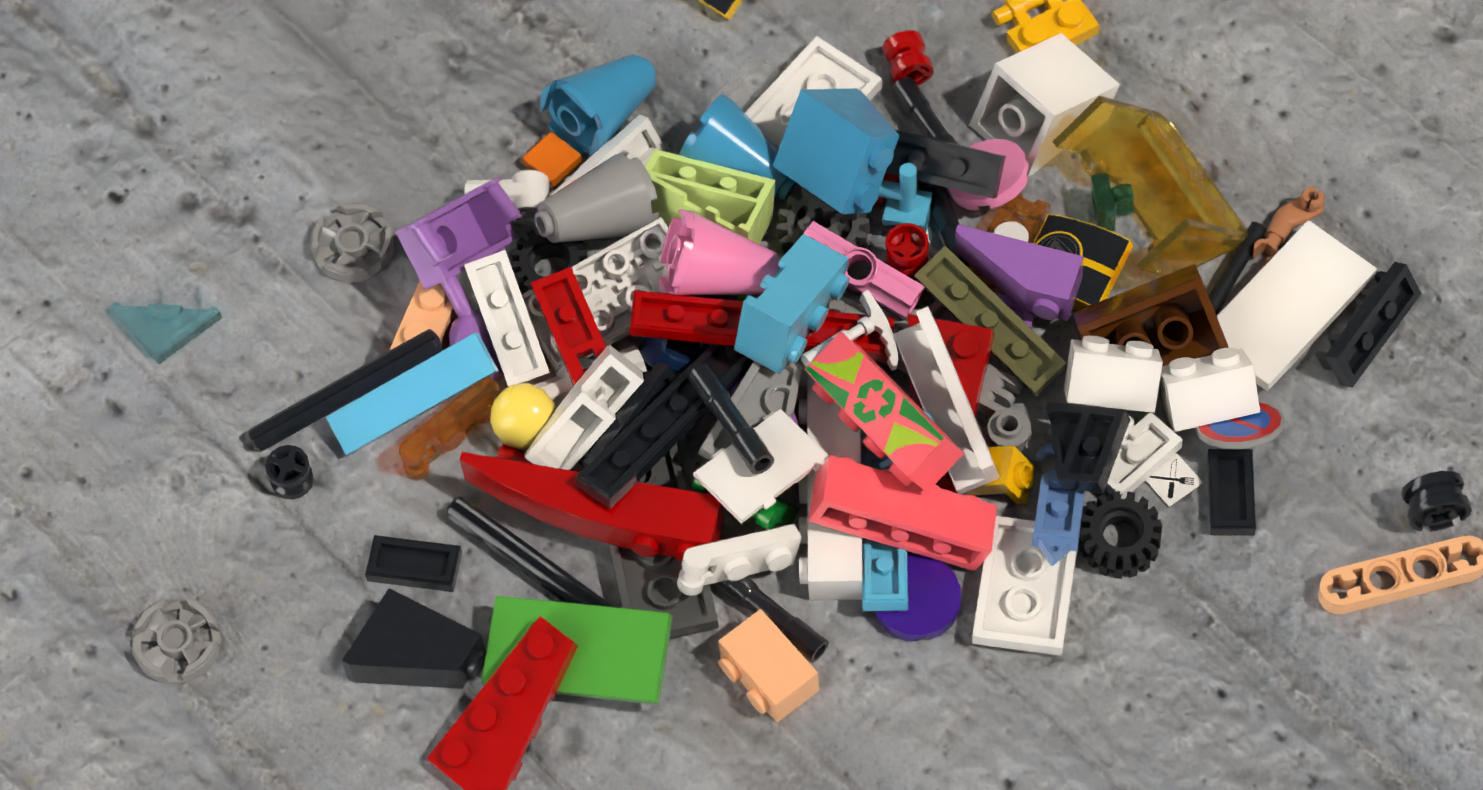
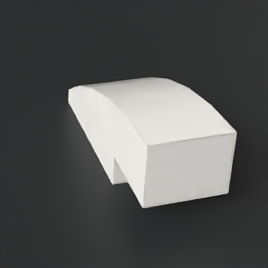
M608 344L552 414L524 454V457L532 464L571 470L616 419L615 413L644 382L643 371Z

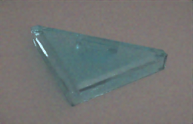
M118 302L110 306L113 314L159 365L222 319L220 311L214 306L208 310L183 309L182 305L149 304V307L121 306Z

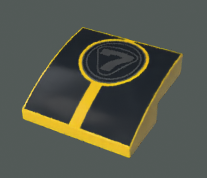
M1048 213L1034 241V244L1083 256V278L1072 308L1073 310L1083 309L1108 298L1133 248L1131 240L1112 231L1084 221Z

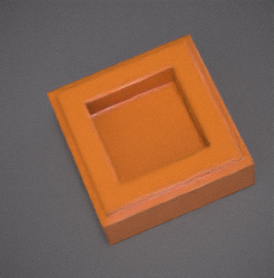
M551 131L522 157V161L527 169L539 171L547 175L549 186L554 189L582 163V157L580 153Z

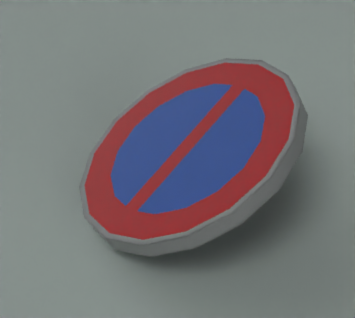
M1259 401L1260 413L1195 427L1199 439L1210 446L1223 449L1251 448L1254 450L1257 446L1274 440L1282 432L1284 417L1280 409L1269 403Z

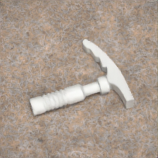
M867 290L862 293L859 301L865 308L868 317L861 318L857 321L856 326L848 331L843 329L842 332L854 340L862 334L867 336L873 331H877L881 335L879 339L886 346L885 352L889 358L887 363L891 370H895L898 365V351L892 329L882 309L870 291ZM837 334L802 354L801 360L804 366L807 367Z

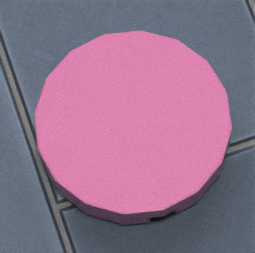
M988 139L974 143L969 147L1006 156L997 198H989L947 188L955 203L968 210H979L978 206L989 205L990 209L1000 207L1014 199L1026 186L1029 179L1027 176L1029 162L1018 144L1006 139Z

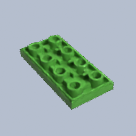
M504 596L495 597L481 682L484 686L539 616H541L578 645L556 694L659 705L673 618L670 613Z

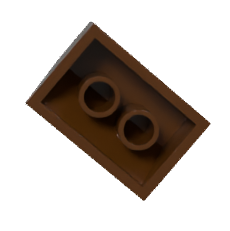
M1196 264L1073 312L1082 339L1084 336H1098L1109 340V344L1126 346L1128 341L1149 343L1153 346V349L1159 350L1163 362L1162 366L1169 365L1171 361L1178 358L1189 357L1196 359L1212 355L1218 349L1229 348Z

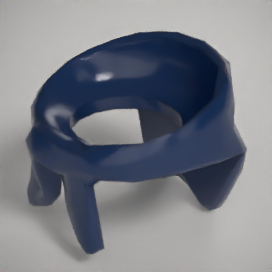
M644 337L639 351L643 360L650 366L654 367L659 362L667 364L674 372L682 373L711 344L700 342L692 344L690 341ZM669 347L685 350L692 356L683 355Z

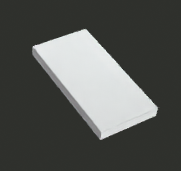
M662 217L572 266L606 347L608 344L611 345L629 335L634 290L661 293L659 276L667 277V264L660 263L668 231V227ZM531 289L522 294V298L542 353L554 373L557 374L558 370L564 366V363ZM593 353L582 358H588L592 356Z
M1308 220L1217 315L1229 348H1243L1254 366L1256 384L1268 391L1371 282L1377 272V268Z

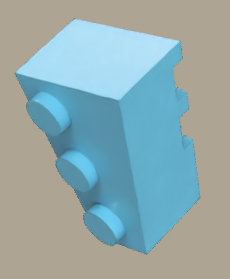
M803 234L780 259L778 264L780 268L775 276L772 277L767 274L761 281L760 287L765 290L758 299L749 295L743 301L734 350L779 375L789 361L796 363L807 345L808 340L805 337L812 329L817 332L824 323L829 311L827 305L831 299L838 301L844 294L850 278L845 276L849 258Z

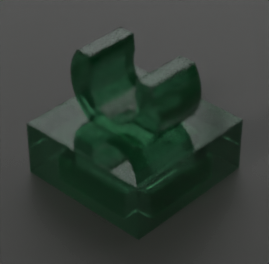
M1108 173L1091 175V201L1096 224L1109 231H1115V215L1122 216L1134 213L1131 184H1120L1111 188Z

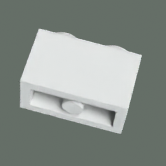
M1084 336L1082 341L1071 339L1064 383L1067 403L1155 413L1163 364L1159 350L1153 349L1151 344L1142 341H1128L1126 346L1109 344V340L1098 336Z
M1221 348L1209 356L1196 359L1189 357L1178 358L1171 361L1169 365L1162 366L1160 389L1164 414L1174 432L1260 413L1254 366L1243 348Z

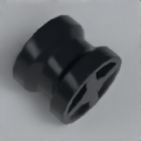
M284 445L276 448L269 454L265 468L273 491L278 496L291 500L301 498L307 494L313 486L314 476L306 453L297 446ZM293 473L298 474L289 479H286L288 475H291Z

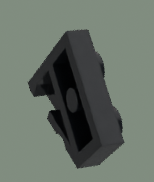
M1047 403L1046 413L1051 422L1052 435L1050 437L1052 449L1056 454L1055 468L1060 485L1063 489L1104 493L1131 420L1126 410Z

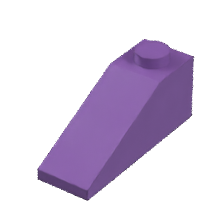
M960 224L957 225L955 231L956 254L1026 311L1033 312L1038 317L1047 320H1054L1056 318L1064 321L1069 320L1083 278V256Z

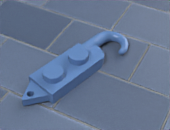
M1051 442L1043 445L1038 450L1036 455L1038 462H1042L1047 455L1054 454ZM1051 470L1041 476L1032 546L1039 547L1052 566L1068 552H1077L1085 491L1063 489L1057 479L1056 470Z

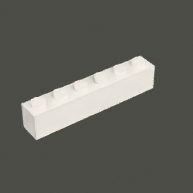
M799 360V363L803 365L799 386H807V399H799V425H807V435L828 454V457L829 455L848 457L861 464V428L857 432L850 429L837 416V413L842 408L835 401L829 406L812 390L811 387L816 381L804 370L806 367L802 360ZM812 470L807 474V477L799 481V504H808V517H799V533L802 537L800 544H808V557H799L800 584H808L809 600H863L862 537L808 521L814 479L817 472Z

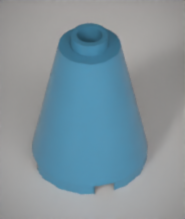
M631 54L549 83L541 92L540 105L542 112L549 109L553 119L548 123L550 130L578 153H589L588 157H591L615 135L656 86V72L653 65L646 58Z
M723 94L720 95L699 119L702 123L695 134L690 133L679 155L776 180L774 201L778 197L785 200L797 183L773 167L779 149L731 98Z

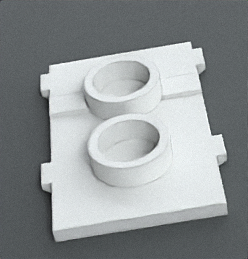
M781 409L777 412L772 411L762 418V423L753 428L774 457L773 465L766 472L761 474L751 473L732 444L728 448H722L713 454V459L693 473V476L740 523L744 522L761 508L765 510L776 503L775 498L793 484L799 482L812 470L818 472L828 458V454Z

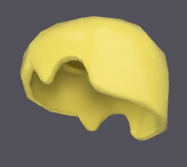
M529 383L510 385L493 402L490 416L493 432L505 445L519 450L527 449L555 412V404L544 389Z

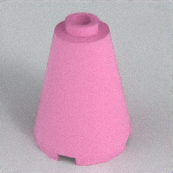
M684 209L678 211L682 219L673 217L661 253L660 263L667 264V277L659 276L661 293L685 296L761 295L765 289L760 287L761 281L767 274L774 277L780 268L776 252L692 211Z

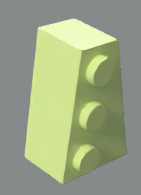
M654 149L645 165L657 194V199L650 201L652 214L659 212V218L662 217L669 228L673 217L682 219L678 212L680 209L692 211L760 244L773 218L776 180Z

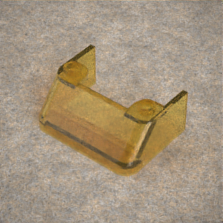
M1098 96L1052 141L1056 148L1079 153L1084 160L1082 162L1084 170L1097 181L1103 179L1115 183L1152 236L1154 241L1148 246L1149 253L1137 263L1141 271L1165 276L1192 264H1196V267H1199L1235 249L1248 237L1245 225L1177 129L1166 117L1157 111Z

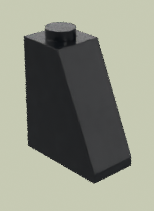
M388 588L341 661L347 678L355 683L463 689L470 677L475 678L481 672L485 663L486 651L480 633Z

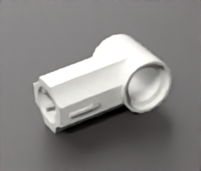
M525 170L514 174L512 179L499 181L498 183L520 213L525 212L523 216L517 218L514 222L525 226H535L534 217L538 212V205L549 197L548 176L539 171ZM467 180L464 193L490 180Z

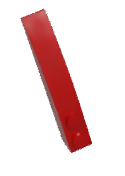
M466 452L461 453L460 463L466 481L501 502L542 522L582 537L631 549L641 556L653 557L660 554L675 557L681 562L687 549L719 541L725 517L724 508L713 495L637 482L609 509L576 487L575 477L580 472Z

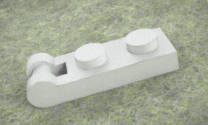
M791 524L689 548L684 553L677 587L683 594L694 596L702 591L704 585L726 580L737 581L748 575L768 570H783L790 565H794L802 537L796 525Z

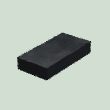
M1208 449L1210 536H1255L1253 449Z
M374 535L365 576L368 582L454 592L462 549L461 546Z

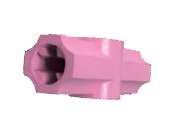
M814 221L805 230V235L849 258L845 276L850 278L847 286L849 291L862 294L869 290L879 305L904 320L907 319L908 314L912 313L925 286L877 259L870 250L853 245ZM862 261L871 267V273L862 280L853 279L847 273L850 265L855 262Z

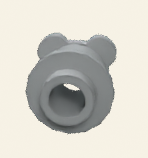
M1004 408L995 412L987 424L988 436L991 440L987 447L1014 445L1028 459L1029 452L1026 449L1027 441L1032 437L1031 423L1028 417L1020 410L1013 408Z

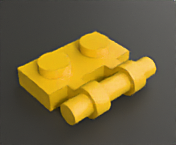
M1004 0V6L991 12L992 18L998 26L1010 20L1016 26L1007 31L1006 41L1016 54L1060 33L1074 45H1078L1099 34V23L1081 0H1066L1064 2L1062 0ZM1043 4L1047 11L1033 18L1028 15V11Z

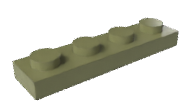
M946 246L914 275L915 279L925 286V289L960 323L993 329L995 335L991 353L1036 397L1067 368V363Z

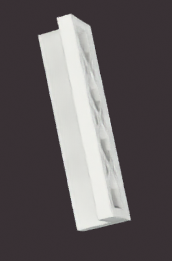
M929 307L916 311L920 323L896 332L893 336L923 410L932 416L937 426L965 453L948 470L958 494H963L997 480L1000 476L937 323Z

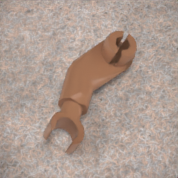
M1308 187L1302 192L1300 197L1280 207L1265 233L1266 239H1259L1254 243L1252 258H1256L1260 253H1267L1271 256L1266 258V265L1279 251L1278 246L1284 244L1292 229L1318 217L1323 212L1325 206L1323 191L1320 189L1315 194L1316 187Z

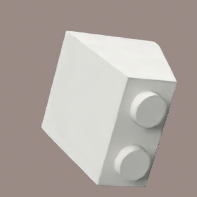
M1060 33L995 63L969 125L985 140L1006 139L1018 144L1029 162L1027 172L1029 177L1106 116L1120 84Z

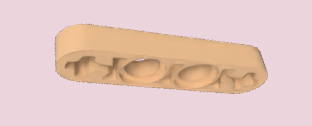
M1471 535L1461 536L1332 569L1326 572L1321 579L1318 600L1321 606L1328 612L1346 614L1477 580L1483 575V541ZM1462 551H1467L1470 557L1477 556L1475 565L1469 566L1467 560H1460ZM1420 560L1430 561L1436 566L1438 573L1432 578H1421L1415 574L1413 565ZM1452 563L1450 572H1447V564ZM1377 571H1384L1393 577L1395 584L1389 589L1381 590L1372 585L1369 577ZM1357 577L1361 578V588L1360 586L1355 587ZM1333 584H1338L1341 590H1347L1345 599H1340L1337 593H1331Z

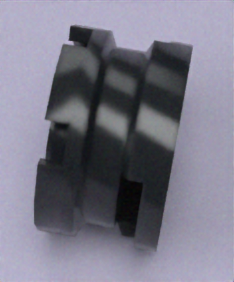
M1454 471L1431 472L1418 476L1402 488V498L1410 507L1407 514L1409 524L1414 530L1422 531V526H1429L1430 532L1453 527V520L1457 517L1464 521L1470 516L1472 508L1467 496L1462 494L1464 481L1459 473Z

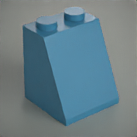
M857 88L802 89L799 92L773 167L841 214L870 213L878 199L879 189L887 167L893 160L894 149L899 135L865 94Z

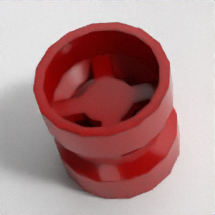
M904 30L897 32L886 39L883 44L885 58L892 64L891 75L894 84L903 77H911L919 86L928 81L934 73L930 58L924 55L925 43L918 31Z
M910 223L899 224L889 231L885 241L886 264L916 281L914 275L929 261V241L926 232L916 224Z

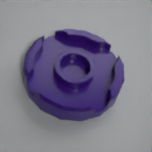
M907 555L908 611H875L878 623L887 632L905 641H918V639L928 637L930 639L939 637L954 625L961 611L960 584L955 573L944 562L922 555Z

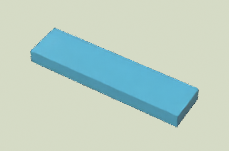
M473 333L326 416V419L344 453L351 455L499 370L479 333Z
M861 453L862 465L879 470H888L881 469L879 464L889 458L887 455L881 460L874 453ZM862 538L863 611H908L906 550Z

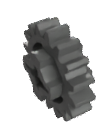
M805 188L801 189L802 199L797 200L790 196L787 199L788 210L780 209L779 211L780 224H777V237L781 239L782 253L788 252L813 221L841 238L847 237L845 240L853 245L867 248V233H870L869 218H866V213L841 214Z

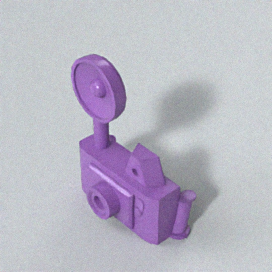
M500 176L456 197L395 231L424 289L426 290L441 283L458 316L451 325L449 333L450 346L473 333H479L499 370L479 382L482 384L497 380L504 374L480 310L474 311L456 274L465 270L464 264L505 250L506 245L517 240L510 223L523 216L525 212L520 213L498 183L502 180Z

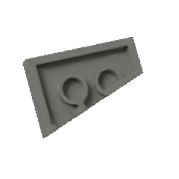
M755 361L752 363L731 397V400L751 428H755L762 423V418L772 411L777 412L779 409L792 419L803 368L801 363L789 361L780 375ZM719 420L715 423L698 453L709 461L713 459L712 455L720 449H726L732 445V439Z

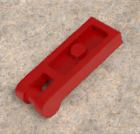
M569 267L531 282V288L574 387L589 368L582 369L578 359L593 353L596 360L606 348V345L573 269Z

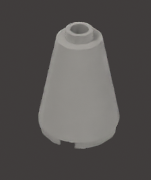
M624 151L615 154L539 203L538 212L534 217L539 234L542 237H547L552 243L626 237L659 219V212L652 214L650 201L656 200L657 194L650 174L637 157L632 159L627 157L629 152Z

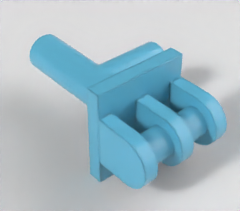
M911 163L901 165L899 169V183L884 180L881 183L878 197L887 198L882 223H884V226L890 227L891 225L897 226L904 223L916 224L927 232L933 193L916 190L917 168Z

